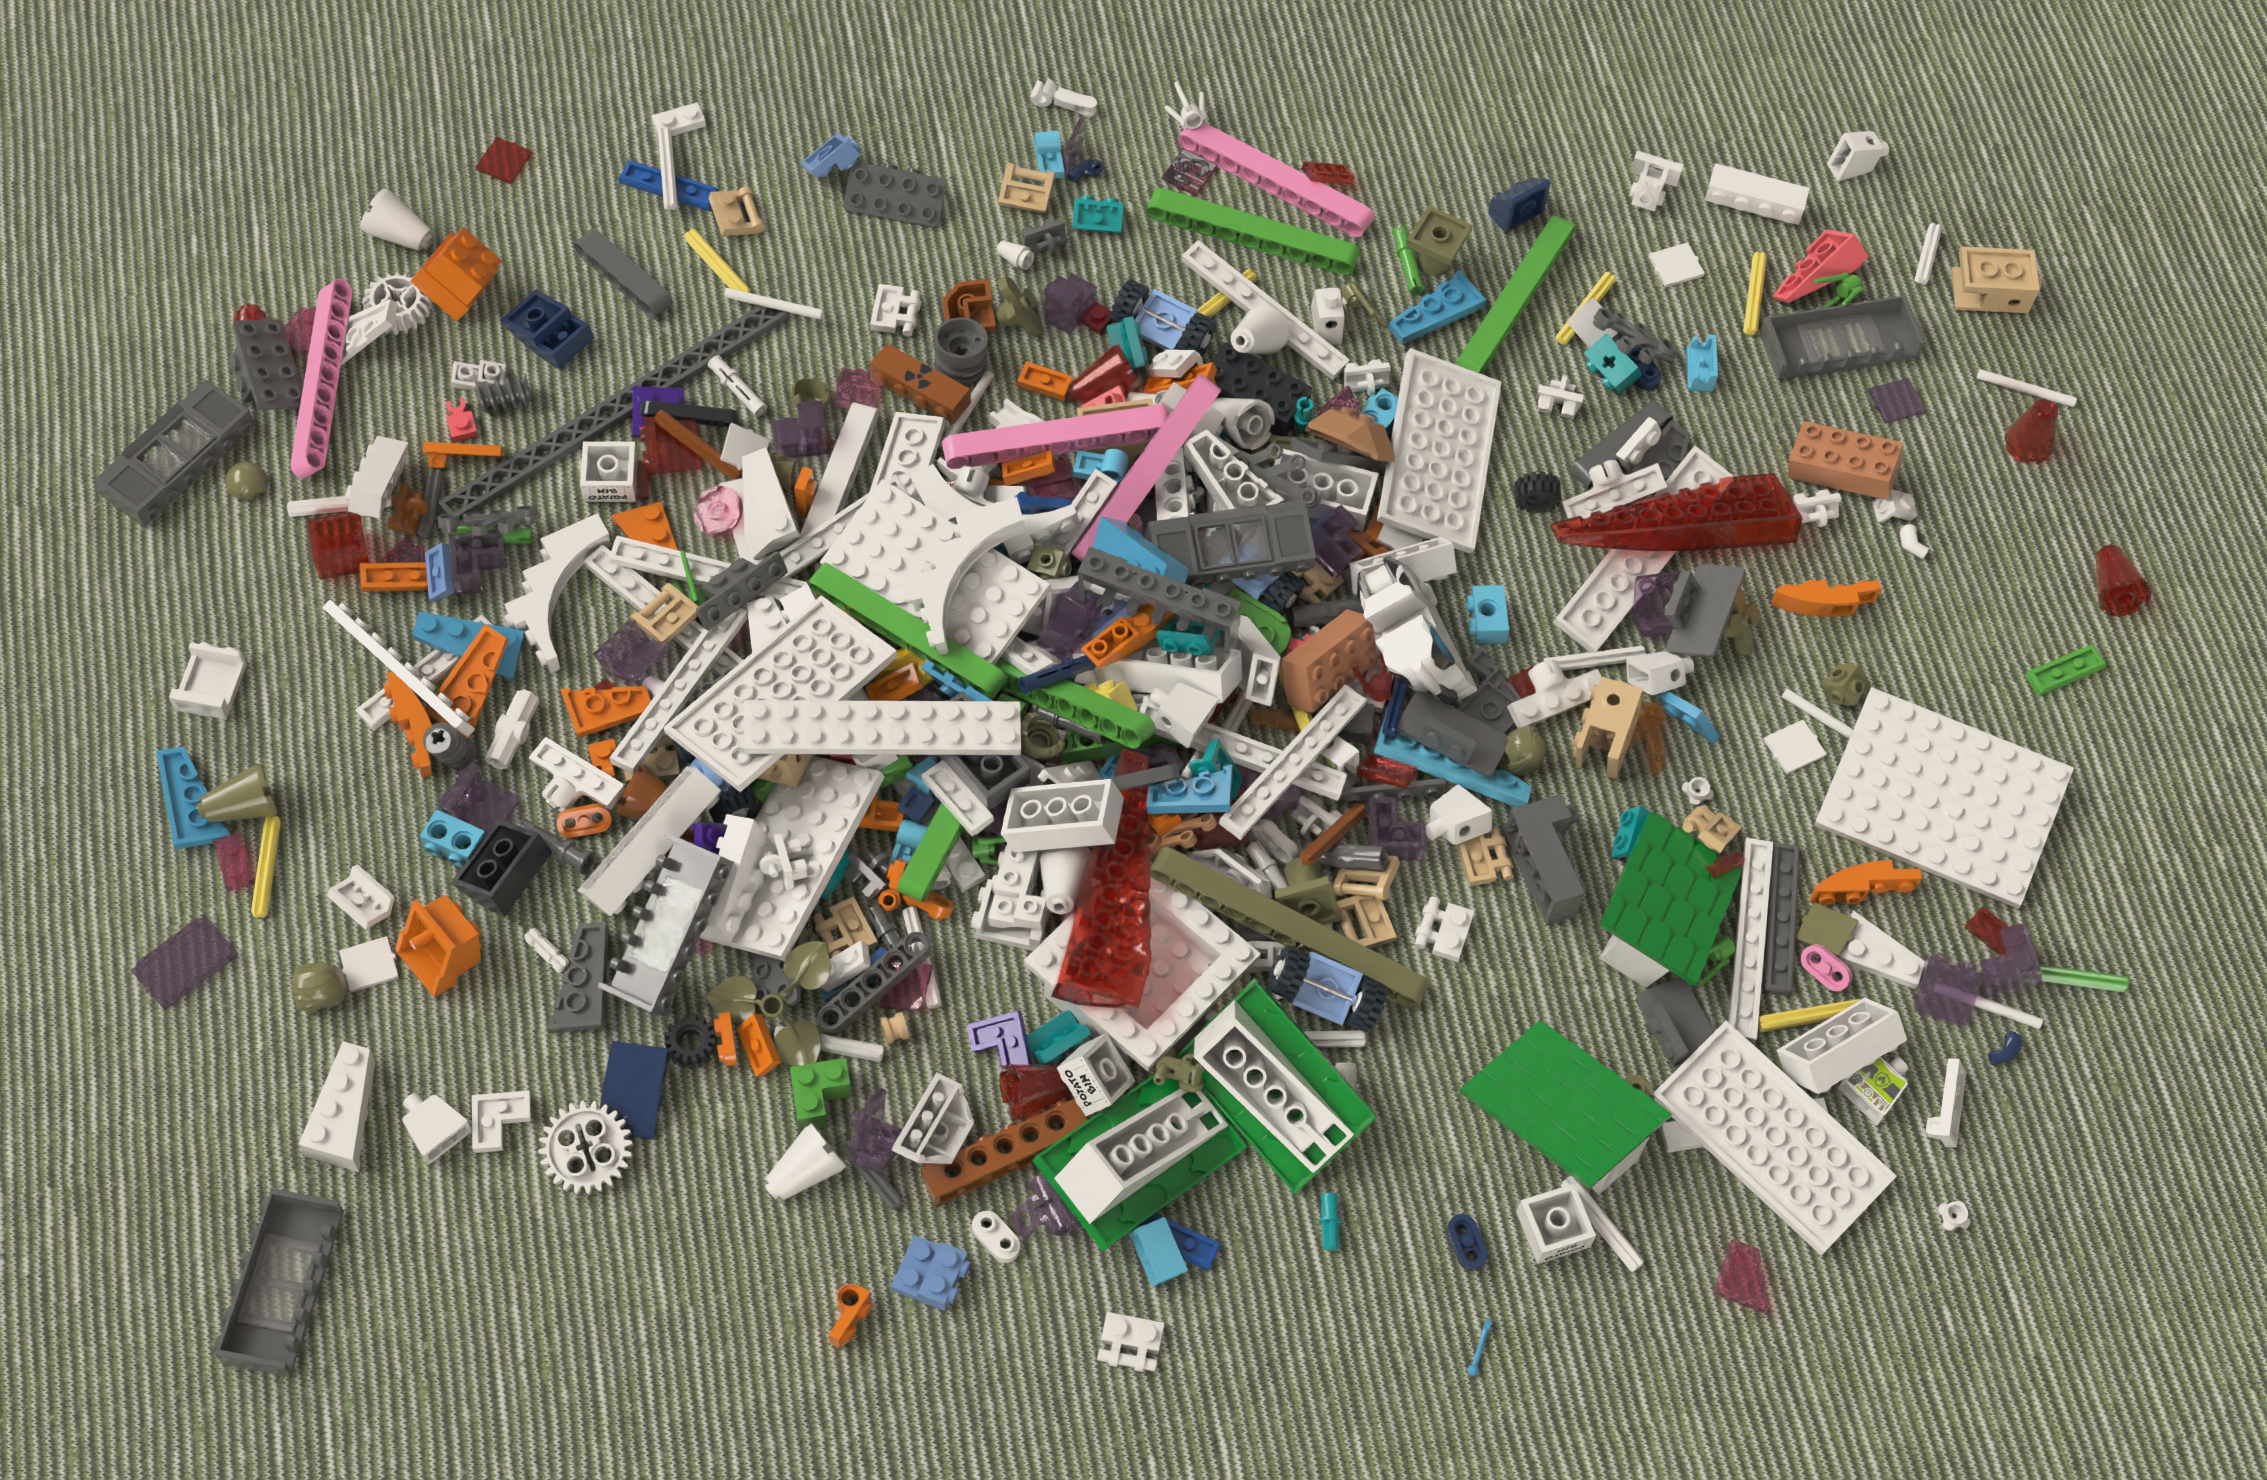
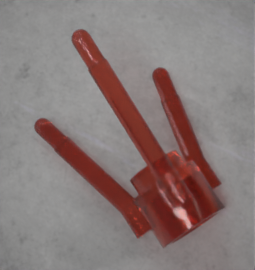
M1382 652L1381 673L1373 675L1369 683L1366 682L1356 666L1352 667L1365 694L1370 693L1371 698L1375 701H1385L1391 698L1392 673L1390 671L1387 672Z

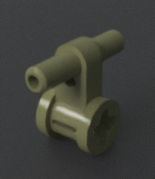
M1171 1048L1164 1056L1159 1058L1156 1065V1074L1153 1079L1155 1084H1164L1166 1077L1178 1080V1086L1185 1091L1198 1092L1202 1090L1204 1085L1202 1074L1206 1069L1194 1058V1054H1187L1182 1057V1060L1176 1059L1177 1052Z

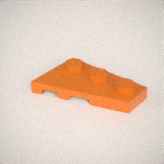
M661 501L611 515L612 521L624 532L626 538L677 550Z
M646 686L613 687L611 690L585 688V690L570 691V688L560 689L577 738L636 720L651 702Z

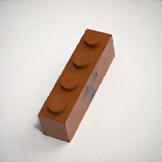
M886 344L869 364L871 379L877 385L893 390L899 397H905L913 401L919 408L927 409L937 417H944L945 420L953 424L971 404L970 388L889 344Z

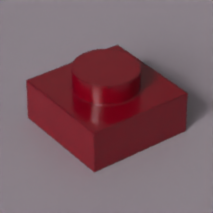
M1095 301L1081 316L1080 323L1101 335L1114 320L1110 318L1111 311Z

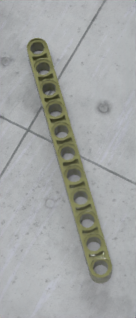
M1160 848L1149 870L1150 876L1156 881L1284 946L1290 945L1309 954L1314 952L1363 973L1362 978H1367L1387 988V995L1385 997L1407 1008H1419L1429 985V981L1424 976L1172 848Z

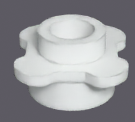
M1703 777L1693 778L1689 783L1685 782L1682 785V791L1687 793L1690 798L1689 802L1692 805L1696 806L1705 799L1711 800L1714 793L1710 790L1708 781Z
M1956 1201L1948 1205L1943 1203L1938 1207V1212L1942 1215L1944 1221L1942 1226L1945 1230L1952 1231L1956 1227L1967 1228L1970 1225L1968 1210L1963 1202Z

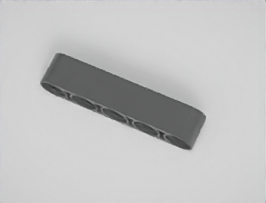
M592 228L573 242L575 251L585 262L650 318H655L673 304L670 294L598 230Z
M1652 400L1580 457L1571 467L1570 473L1586 488H1593V482L1589 474L1592 467L1601 465L1607 477L1603 462L1615 460L1620 466L1621 464L1616 454L1648 417L1657 421L1662 432L1669 421L1673 420V416L1655 400Z
M921 932L908 934L828 1002L818 1014V1021L823 1031L832 1036L843 1032L921 965L931 952L926 935ZM915 942L924 944L922 951L916 953L912 952L910 947ZM894 960L903 962L901 969L896 971L889 969V964ZM873 978L882 980L881 985L876 989L867 987L868 982ZM856 996L861 999L856 1007H848L846 1005L850 997ZM829 1015L839 1016V1020L835 1025L829 1026L825 1024V1019Z

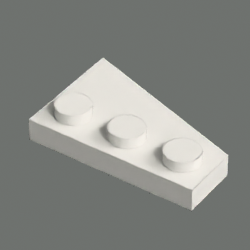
M389 299L348 317L341 365L393 326L398 306L396 302Z
M1852 911L1850 917L1859 920V923L1851 936L1852 941L1847 943L1839 959L1846 965L1916 989L1925 961L1858 913Z

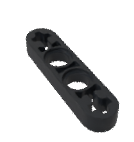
M643 401L640 403V417L654 420L656 414L660 410H664L680 423L729 427L733 423L739 426L740 413L737 410L658 401Z

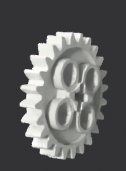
M581 1101L580 1109L576 1110L574 1105L570 1103L569 1113L566 1114L562 1109H559L561 1118L558 1120L550 1117L551 1122L554 1124L553 1127H543V1130L549 1135L548 1137L539 1138V1141L546 1145V1148L538 1150V1153L547 1156L540 1163L542 1166H551L546 1171V1175L549 1177L556 1174L553 1183L558 1185L564 1181L563 1189L566 1192L573 1185L576 1195H579L582 1187L585 1188L588 1195H591L592 1187L595 1186L601 1193L603 1192V1183L606 1182L609 1186L613 1187L611 1178L615 1176L622 1179L623 1177L618 1170L620 1168H629L624 1162V1158H632L633 1155L626 1151V1148L634 1145L632 1141L625 1140V1138L631 1135V1131L629 1129L621 1130L626 1124L625 1120L622 1119L616 1122L618 1112L615 1110L608 1115L609 1107L606 1104L598 1110L596 1101H593L590 1108H587L585 1102ZM593 1123H600L603 1127L602 1132L597 1136H590L588 1134V1128ZM578 1124L582 1126L585 1140L589 1145H593L589 1147V1152L596 1167L594 1172L590 1170L587 1156L581 1150L583 1144L576 1129ZM566 1133H573L575 1135V1140L570 1146H562L560 1142L561 1137ZM610 1150L612 1156L608 1162L600 1163L597 1161V1155L600 1151ZM574 1160L584 1161L582 1171L579 1173L570 1172V1164Z

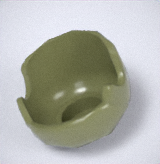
M804 378L797 380L792 386V402L800 412L815 415L825 411L830 403V393H827V385L822 381Z
M239 462L230 468L225 478L227 491L236 499L253 500L257 493H265L267 491L269 483L264 470L252 462Z

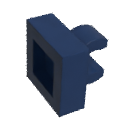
M912 786L897 806V810L920 825L936 803L935 799Z

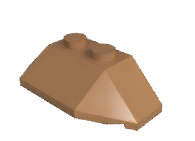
M1342 406L1341 410L1330 409L1310 421L1306 426L1305 431L1377 461L1394 462L1395 460L1384 425L1375 422V417L1362 413L1357 415L1356 409Z

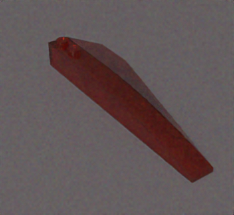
M1775 473L1721 478L1717 484L1712 485L1710 482L1702 483L1698 489L1690 490L1687 487L1679 489V493L1675 495L1664 493L1632 502L1630 507L1625 508L1623 505L1613 507L1611 512L1602 513L1599 510L1592 512L1588 518L1577 516L1551 523L1550 528L1558 543L1619 550L1696 551L1797 543L1803 517Z
M1122 748L1113 777L1148 770V756ZM1149 785L1120 791L1124 800L1115 844L1094 845L1092 848L1051 994L1053 998L1082 1006L1138 1010L1152 959L1150 950L1151 901H1149L1150 847H1146L1149 837L1147 812Z

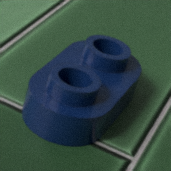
M1641 347L1633 348L1626 355L1638 366L1643 374L1635 383L1642 390H1655L1661 381V371L1653 360L1650 364H1645L1639 358L1633 357H1638V354L1643 349Z
M1455 1215L1449 1221L1447 1234L1457 1260L1465 1270L1478 1271L1485 1265L1488 1257V1252L1474 1219L1469 1215ZM1463 1228L1466 1234L1460 1235L1456 1229ZM1473 1254L1476 1256L1477 1260L1470 1261L1467 1258V1255Z

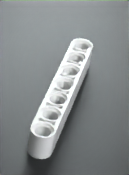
M855 402L852 403L802 528L801 537L843 510L875 429L879 415L878 408Z

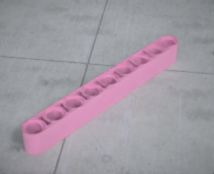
M1204 122L1196 129H1184L1178 136V142L1184 149L1354 237H1361L1375 218L1373 211L1366 205Z
M341 278L334 280L321 289L318 295L291 458L292 472L302 479L322 469L326 462L352 298L350 284Z
M1202 374L1194 380L1071 551L1073 556L1082 562L1089 546L1093 547L1101 516L1128 522L1220 393L1221 389Z
M1154 405L950 435L943 439L942 445L946 465L951 469H960L963 466L989 465L1014 461L1050 449L1053 455L1077 452L1078 450L1084 451L1151 441L1168 418L1169 412L1164 405Z

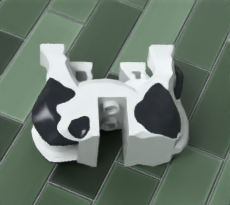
M1390 556L1383 559L1384 565L1367 574L1364 571H1360L1357 577V597L1364 609L1365 619L1380 630L1383 637L1375 640L1382 652L1385 665L1393 676L1401 683L1411 687L1414 691H1431L1442 702L1449 705H1455L1461 699L1476 692L1477 687L1470 672L1461 669L1460 664L1442 638L1437 619L1431 608L1438 603L1431 585L1423 583L1408 565Z

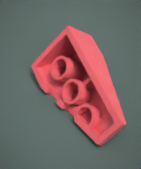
M1825 230L1807 248L1806 252L1808 255L1805 260L1797 262L1795 265L1797 271L1786 277L1773 295V298L1777 301L1790 303L1832 283L1815 284V279L1837 276L1844 272L1850 274L1858 270L1869 256L1855 234Z

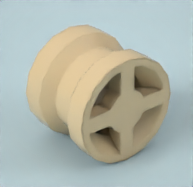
M902 1012L896 1013L892 1018H880L881 1028L887 1045L894 1043L895 1039L901 1038L905 1040L909 1038L908 1028Z

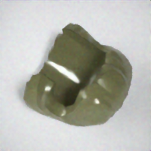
M1034 712L1026 714L1023 720L1020 721L1021 752L1035 761H1044L1062 752L1065 747V741L1062 737L1059 739V731L1055 726H1051L1046 720H1039L1042 716Z
M1532 726L1518 727L1510 732L1506 737L1508 742L1505 747V753L1510 761L1503 755L1498 763L1499 768L1508 771L1514 776H1525L1534 773L1541 767L1546 755V744L1543 738Z
M326 963L299 965L291 981L296 1009L305 1011V1014L309 1015L322 1008L332 1007L341 1003L345 996L347 979L340 968Z

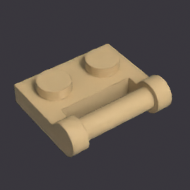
M1007 163L998 204L1046 214L1056 172L1035 171L1015 167V164ZM1013 176L1045 182L1044 187L1012 181Z
M742 187L739 190L710 192L708 199L722 236L758 234L765 230L764 221L759 218L752 199L754 194L750 187ZM738 202L744 203L750 222H745Z
M670 583L661 588L662 592L641 611L634 612L629 617L637 628H641L663 647L698 616L696 612L698 606ZM669 599L672 600L654 618H652L650 621L647 620L665 602H667Z
M1388 856L1387 866L1384 870L1341 867L1333 884L1335 896L1343 897L1345 894L1373 896L1378 900H1387L1390 885L1400 865L1398 857ZM1348 881L1375 882L1378 884L1377 886L1350 884Z
M1356 895L1337 901L1343 918L1339 922L1347 938L1369 949L1396 941L1397 935L1382 900H1378L1373 896ZM1354 909L1365 935L1364 939H1358L1347 913L1348 910Z

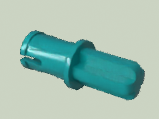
M1302 397L1297 401V411L1294 414L1296 428L1300 434L1306 432V426L1314 419L1312 411L1313 401L1309 398L1308 403H1306L1307 397Z
M1324 1193L1320 1196L1322 1218L1319 1219V1224L1322 1226V1248L1331 1252L1338 1250L1340 1247L1339 1225H1341L1342 1220L1339 1218L1338 1211L1339 1195L1336 1193Z

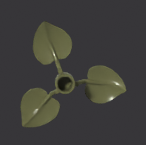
M821 941L808 942L796 947L788 954L783 970L786 976L795 980L786 989L781 991L780 994H769L762 1000L755 999L757 996L756 985L749 978L739 975L727 978L706 995L707 1000L718 1013L730 1011L731 1021L742 1023L753 1013L756 1014L755 1004L761 1007L762 1012L766 1016H778L779 1020L785 1022L789 1027L781 1029L775 1037L774 1046L778 1056L792 1066L816 1063L821 1050L819 1030L811 1021L806 1019L800 1020L793 1025L792 1021L784 1015L788 1007L785 996L799 983L803 988L813 990L822 987L828 981L831 973V963L827 946Z

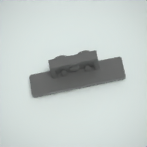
M775 551L757 565L741 558L732 562L730 567L720 574L713 576L709 582L703 585L702 589L710 599L696 608V612L704 629H712L785 576L788 570L781 554Z
M1405 764L1360 768L1361 787L1342 789L1337 802L1338 804L1353 806L1356 803L1360 804L1365 801L1382 803L1387 799L1409 800L1414 796L1422 795L1432 798L1444 792L1446 780L1445 778L1416 781L1414 768H1410Z

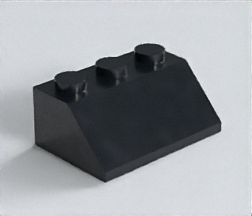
M498 819L451 883L483 908L506 916L552 851L539 833Z

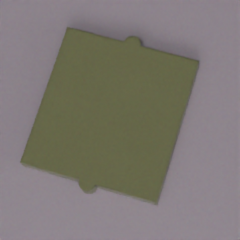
M1814 902L1807 917L1802 918V925L1795 936V941L1808 946L1814 944L1822 945L1839 958L1847 943L1852 941L1851 936L1859 920Z

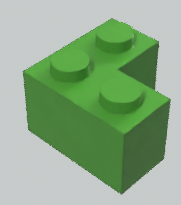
M846 1058L790 1067L799 1132H802L810 1123L817 1129L827 1128L824 1101L852 1097Z

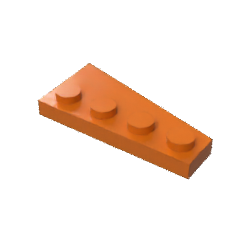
M484 624L436 693L439 695L442 692L453 702L451 707L454 710L460 708L470 717L467 722L474 728L509 642L505 636ZM429 704L427 705L425 711L428 716L439 723L445 722L450 724Z

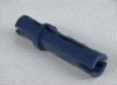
M1086 655L1073 660L1067 658L1061 664L1020 677L1018 679L1019 687L1026 694L1064 679H1075L1081 673L1095 670L1096 665Z

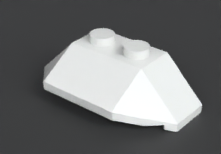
M1220 848L1193 851L1186 854V856L1272 899L1270 881L1261 870H1254L1239 854H1233L1227 849Z
M936 1072L893 1145L892 1151L917 1163L952 1164L974 1124L969 1105L964 1096L962 1084Z

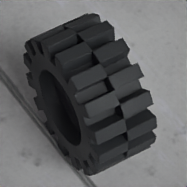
M1535 471L1532 472V475L1526 473L1523 474V477H1518L1514 483L1515 503L1522 511L1526 509V512L1529 513L1532 510H1535V513H1539V510L1548 512V508L1553 510L1555 505H1560L1562 500L1560 479L1558 480L1556 475L1553 476V473L1549 472L1547 475H1545V471H1540V474H1536Z
M685 1014L681 1021L678 1017L675 1018V1024L672 1025L670 1023L667 1027L668 1032L665 1031L664 1035L665 1046L669 1050L672 1062L674 1064L678 1062L681 1068L688 1065L689 1069H694L695 1064H698L699 1068L703 1067V1061L709 1063L711 1061L710 1055L714 1056L716 1053L717 1040L712 1024L710 1022L707 1023L706 1018L703 1016L701 1019H698L697 1014H692V1018H688V1014ZM696 1033L701 1037L702 1041L698 1048L685 1050L680 1045L681 1038L685 1034Z

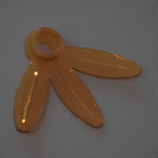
M1649 702L1642 705L1628 750L1646 733L1648 764L1652 774L1657 776L1661 773L1665 758V742L1660 725L1664 722L1666 713L1659 704Z

